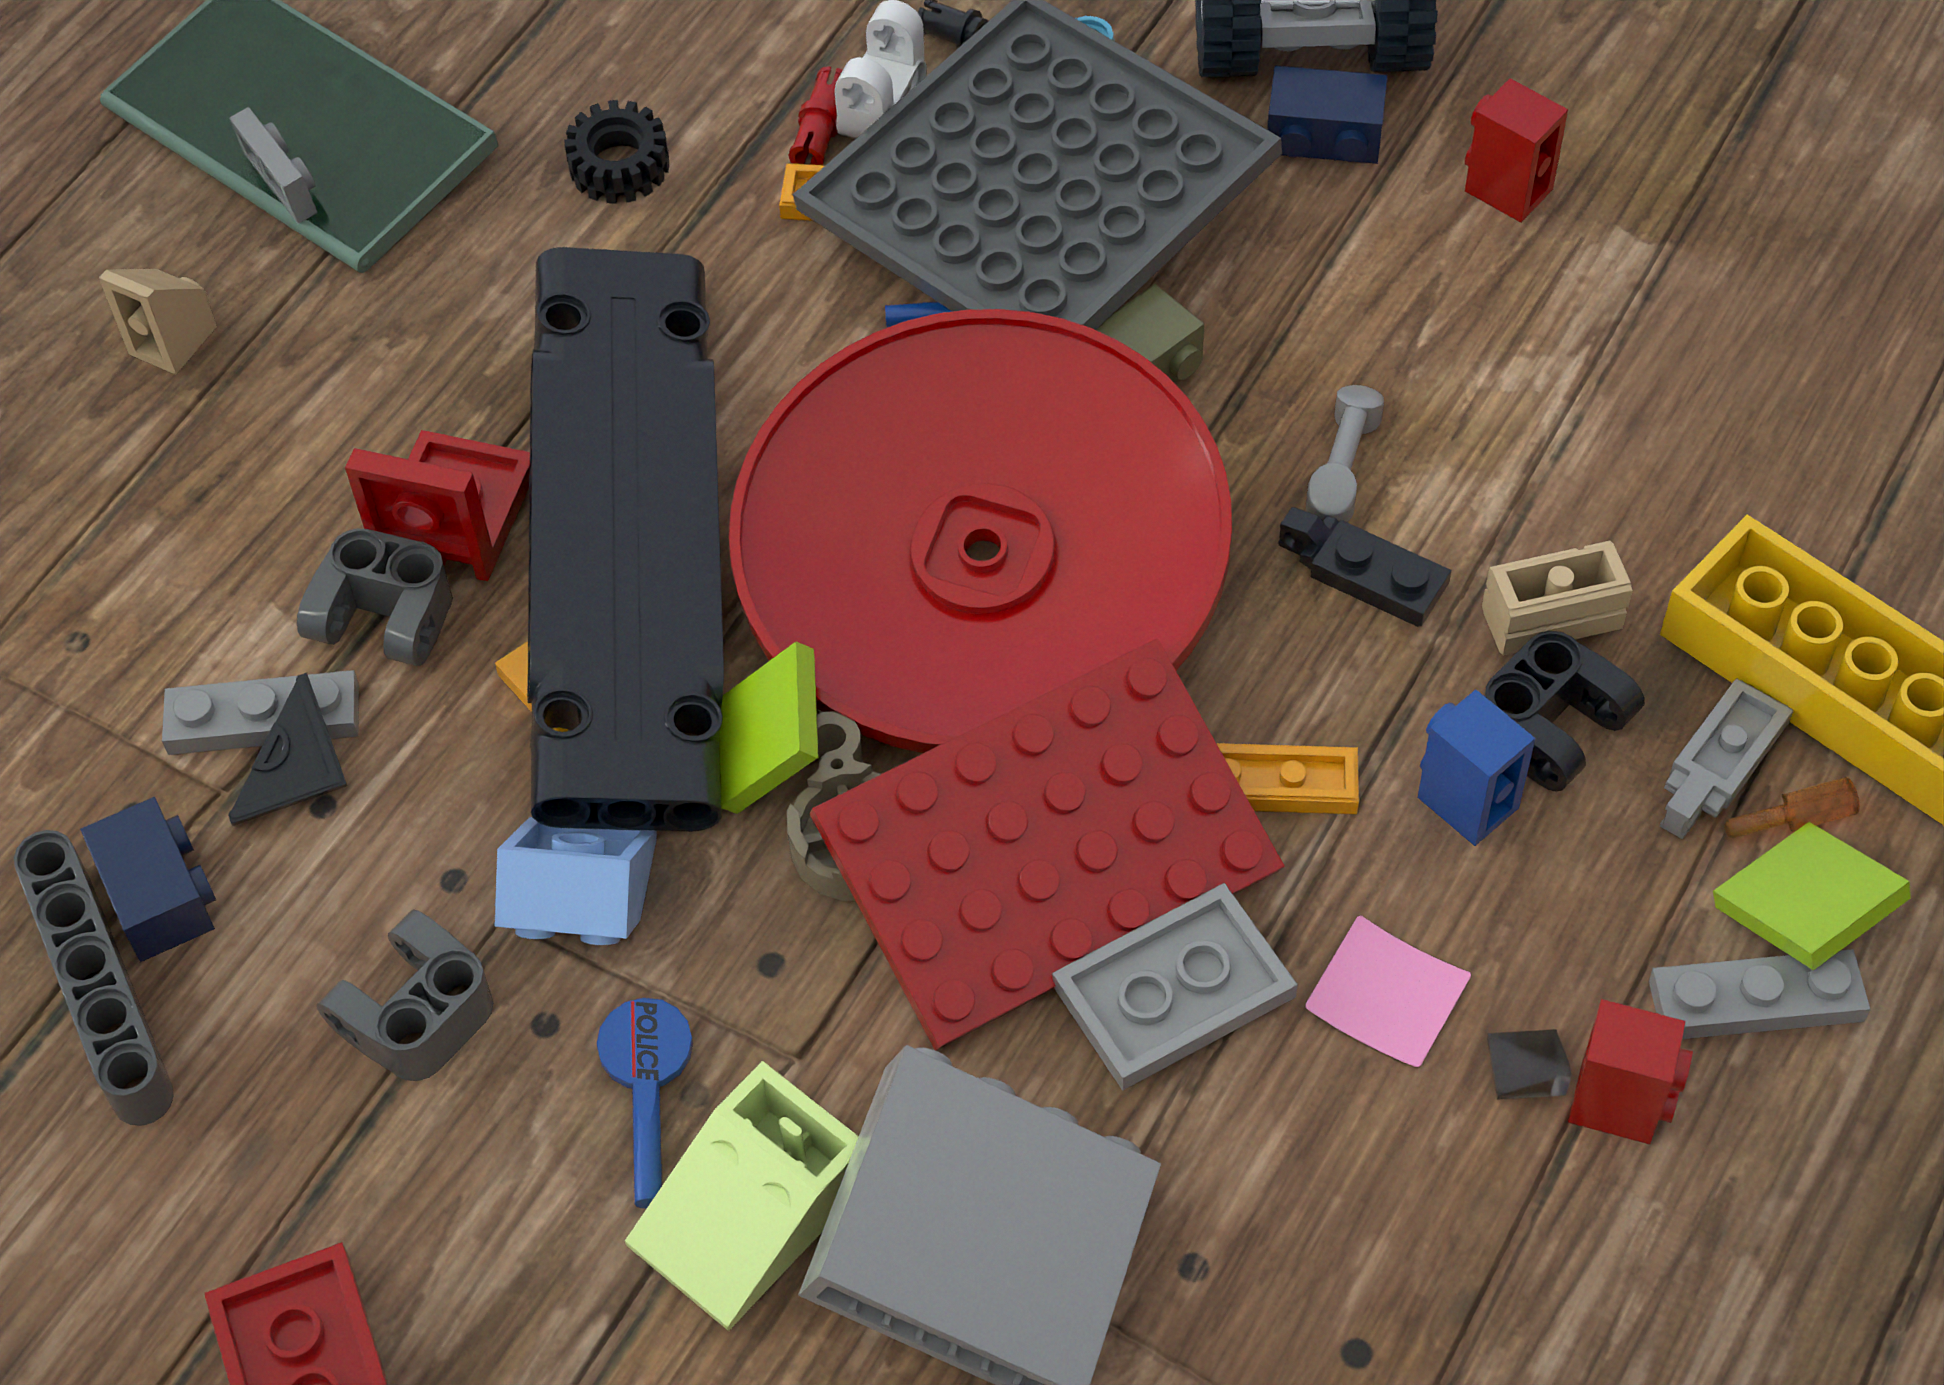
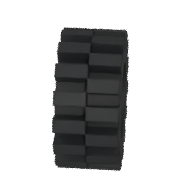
M618 100L608 101L609 109L604 111L601 110L599 103L590 106V117H587L583 112H580L575 117L576 126L569 124L566 130L567 139H564L571 180L575 181L576 188L581 193L588 190L589 198L598 201L601 195L605 194L606 202L610 204H617V195H625L626 203L636 201V191L640 190L645 197L653 193L652 183L660 186L665 180L664 172L668 173L670 166L666 133L662 121L659 117L654 119L653 111L646 106L638 113L637 102L627 101L625 109H619ZM614 146H630L638 149L635 154L623 160L608 161L597 157L602 151Z

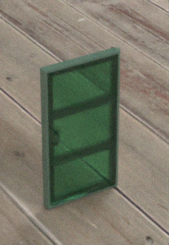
M206 0L109 85L100 97V103L104 107L359 273H364L370 269L499 146L493 130L281 0ZM247 107L252 110L263 126L270 122L276 126L288 147L287 157L292 160L298 156L314 179L316 187L309 190V193L318 213L299 224L242 150L229 117Z

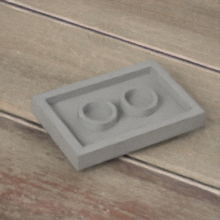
M1225 883L1052 973V979L1056 985L1054 987L1055 991L1122 1091L1296 998L1298 986Z

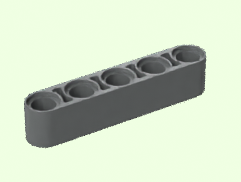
M53 830L35 832L25 838L17 847L14 855V865L95 1079L120 1120L129 1125L138 1126L153 1123L164 1116L171 1107L174 1097L172 1083L91 879L73 844L66 835ZM58 869V870L55 871L54 873L47 875L48 873L52 872L53 870ZM80 919L75 924L65 927L70 922ZM102 970L95 977L84 980L91 973ZM123 1023L122 1026L114 1032L104 1034L105 1031L111 1026ZM145 1077L137 1086L124 1089L132 1080Z

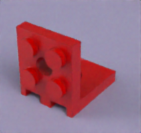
M421 430L408 459L354 448L345 466V470L364 529L427 543L435 547L441 554L444 566L447 560L473 565L476 579L488 582L529 489L530 452Z

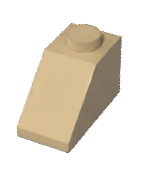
M158 269L105 270L99 277L129 355L173 374H177L217 327L205 290L192 279L187 277L177 278Z

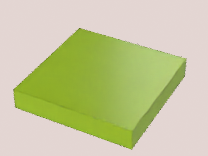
M797 641L723 695L721 706L723 718L719 734L722 809L735 814L740 813L818 758L815 656L813 648Z
M1811 822L1803 825L1713 890L1715 908L1813 971L1911 899L1910 881Z

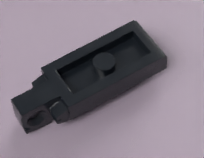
M1292 507L1280 524L1278 546L1300 555L1299 561L1311 569V578L1417 627H1422L1450 583L1452 570L1343 520L1339 522L1337 518L1326 516L1322 521L1318 515Z

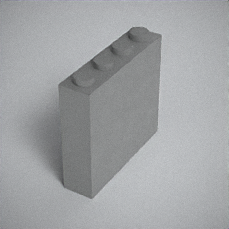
M906 1045L884 1069L798 1296L995 1385H1090L1161 1163L1142 1155L1141 1150L1134 1143L1126 1139L1114 1136L1103 1137L1078 1125L1077 1119L1064 1110L1054 1107L1041 1108L1015 1096V1091L1002 1081L987 1077L977 1078L953 1067L949 1058L940 1052L928 1048L915 1049Z

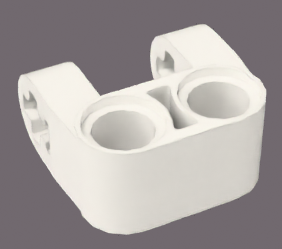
M898 0L883 1L876 8L866 29L867 52L863 58L851 59L845 65L835 84L836 128L840 135L856 139L927 76L921 17L911 6Z

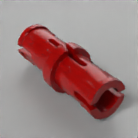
M823 67L818 71L811 97L801 105L798 114V124L800 127L788 155L792 164H805L810 153L813 155L810 165L824 164L830 139L838 134L834 90L835 84L843 70L836 69L831 85L827 83L832 67Z

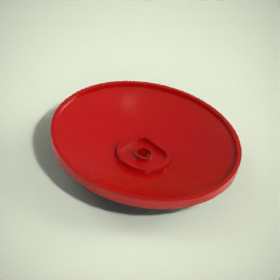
M1005 309L960 310L904 321L874 332L846 346L819 364L800 380L777 404L757 433L746 454L736 481L729 526L731 567L741 607L754 637L768 660L773 659L796 641L813 648L817 709L822 712L835 711L855 721L860 734L893 747L919 753H925L1156 638L1159 639L1177 671L1192 653L1206 631L1220 601L1228 573L1232 544L1231 497L1226 471L1218 447L1205 421L1179 387L1144 356L1120 341L1097 330L1054 316ZM980 541H990L1000 548L995 557L986 561L974 560L966 552L971 545Z

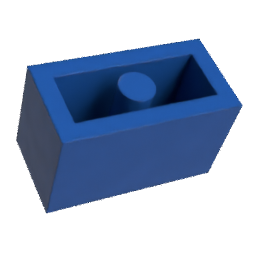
M1475 689L1459 704L1447 703L1428 723L1426 728L1428 741L1425 755L1420 763L1422 775L1417 797L1474 846L1519 809L1535 743V737Z

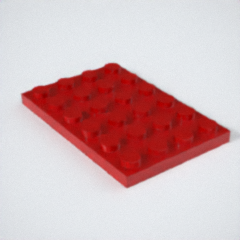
M1158 638L812 808L810 812L814 824L935 1051L1053 990L1056 985L1052 979V973L1223 883L1235 895L1285 867Z

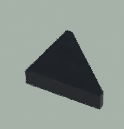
M307 673L297 676L296 682L276 722H274L232 810L228 814L233 826L347 786Z

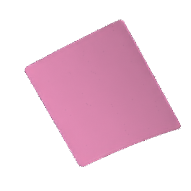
M1358 916L1305 1006L1310 1012L1354 1039L1399 1061L1419 1067L1471 978V974L1412 947L1376 926L1363 916Z

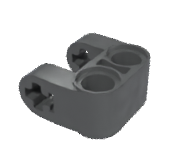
M357 528L344 532L331 544L329 552L316 570L303 595L297 614L299 635L303 638L334 645L344 634L356 608L390 616L384 635L383 648L385 656L390 660L421 666L431 653L453 600L441 554L435 547L427 543L370 529Z
M413 909L388 933V939L395 950L417 972L383 1006L345 980H341L316 1006L320 1015L333 1030L364 1055L404 1080L420 1081L430 1078L438 1072L486 1023L492 1014L494 1002L481 961L442 926L422 912ZM470 986L462 994L455 996L447 995L455 987ZM424 1033L421 1038L413 1043L399 1044L407 1035Z

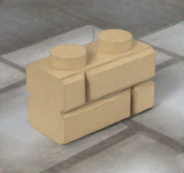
M1605 541L1584 546L1582 550L1574 548L1489 567L1486 581L1487 589L1484 592L1482 608L1498 650L1504 656L1517 653L1532 637L1541 632L1558 631L1574 639L1623 629L1627 614L1626 607L1629 606L1633 590L1614 544L1611 541Z

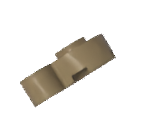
M835 711L822 712L817 714L818 757L822 756L819 768L807 779L808 787L797 796L794 805L790 803L787 809V834L791 860L801 879L819 894L841 901H855L814 824L810 812L812 808L881 774L872 772V765L863 762L860 730L856 722Z

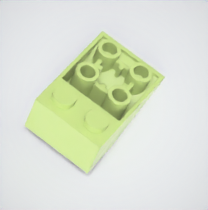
M762 1061L712 1112L626 1238L625 1244L729 1331L823 1232L859 1136Z

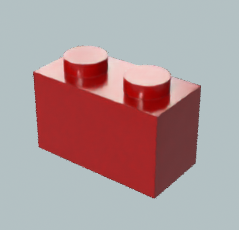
M1511 78L1493 96L1490 94L1485 95L1478 102L1471 117L1474 133L1472 144L1466 153L1464 161L1465 165L1468 166L1465 192L1522 223L1554 188L1568 109Z
M1601 999L1581 1063L1568 1123L1650 1144L1659 1120L1672 1123L1679 1094L1684 1091L1693 1055L1692 1050L1680 1048L1686 1021Z

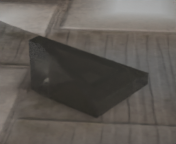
M1556 1029L1488 1033L1487 1041L1497 1100L1566 1095L1572 1074L1568 1058Z

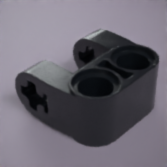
M1558 631L1541 632L1532 637L1490 679L1484 694L1488 700L1502 711L1510 710L1518 713L1510 714L1503 711L1535 737L1527 776L1542 787L1555 792L1563 791L1586 766L1585 755L1577 742L1553 724L1569 705L1598 725L1613 731L1622 730L1645 705V697L1641 688L1626 672L1601 655L1578 643L1573 637ZM1545 671H1551L1556 674L1547 673Z

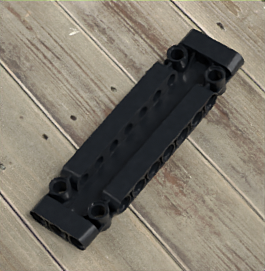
M557 247L544 251L538 256L536 261L534 349L532 350L530 381L527 702L532 703L530 739L531 814L534 820L547 827L691 832L712 828L722 818L719 734L723 718L721 706L724 686L715 378L713 359H708L707 352L710 319L706 311L705 269L703 264L692 256L671 253ZM553 728H564L569 731L560 732L553 730ZM683 732H691L699 736L685 735Z

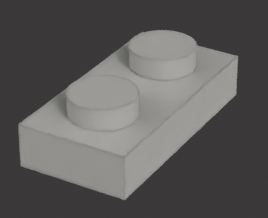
M249 107L229 117L245 156L295 221L299 224L318 213L309 193V190L316 187L314 179L298 156L292 160L287 157L288 147L276 126L272 122L263 126Z

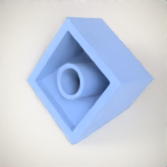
M529 817L497 849L495 927L515 928L517 936L527 939H546L553 937L555 932L580 934L582 942L593 945H611L618 943L620 938L627 939L641 919L656 845L657 831L555 828L542 825L532 817Z

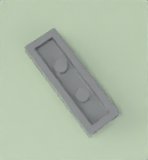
M355 671L309 674L308 677L330 738L357 737L359 732V683ZM297 676L166 688L164 693L162 743L167 754L174 755L263 746L296 682Z
M1854 949L1839 951L1814 971L1790 955L1658 967L1652 969L1649 978L1656 1013L1686 1021L1682 1039L1865 1022L1870 1011Z

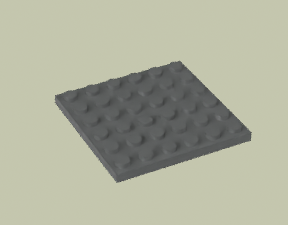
M1012 0L793 194L796 209L951 311L972 309L1027 311L1066 319L1096 330L1282 154V143L1279 136L1044 0Z

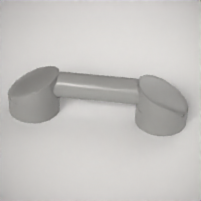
M1349 385L1337 391L1334 417L1339 428L1328 463L1320 466L1312 474L1308 483L1306 511L1318 515L1322 521L1326 516L1337 518L1339 522L1340 520L1348 522L1354 514L1357 483L1351 468L1361 435L1374 431L1382 421L1384 397L1375 389L1361 385Z

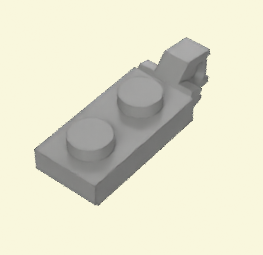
M1738 678L1735 679L1674 761L1664 789L1673 793L1674 796L1666 805L1665 810L1667 812L1660 823V827L1683 839L1696 823L1702 811L1716 818L1723 808L1727 809L1789 724L1794 710Z

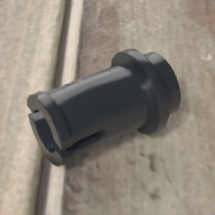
M925 0L923 2L924 7L931 9V11L922 7L918 11L923 23L924 34H930L956 43L957 48L988 22L987 19L983 18L979 10L970 9L964 12L938 3L936 0Z

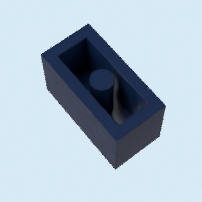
M1275 66L1267 130L1281 138V155L1378 164L1387 75Z
M155 797L80 829L121 926L140 962L215 929L205 908V905L216 901L201 865L188 869L182 855L194 851L179 816L176 815L166 820Z

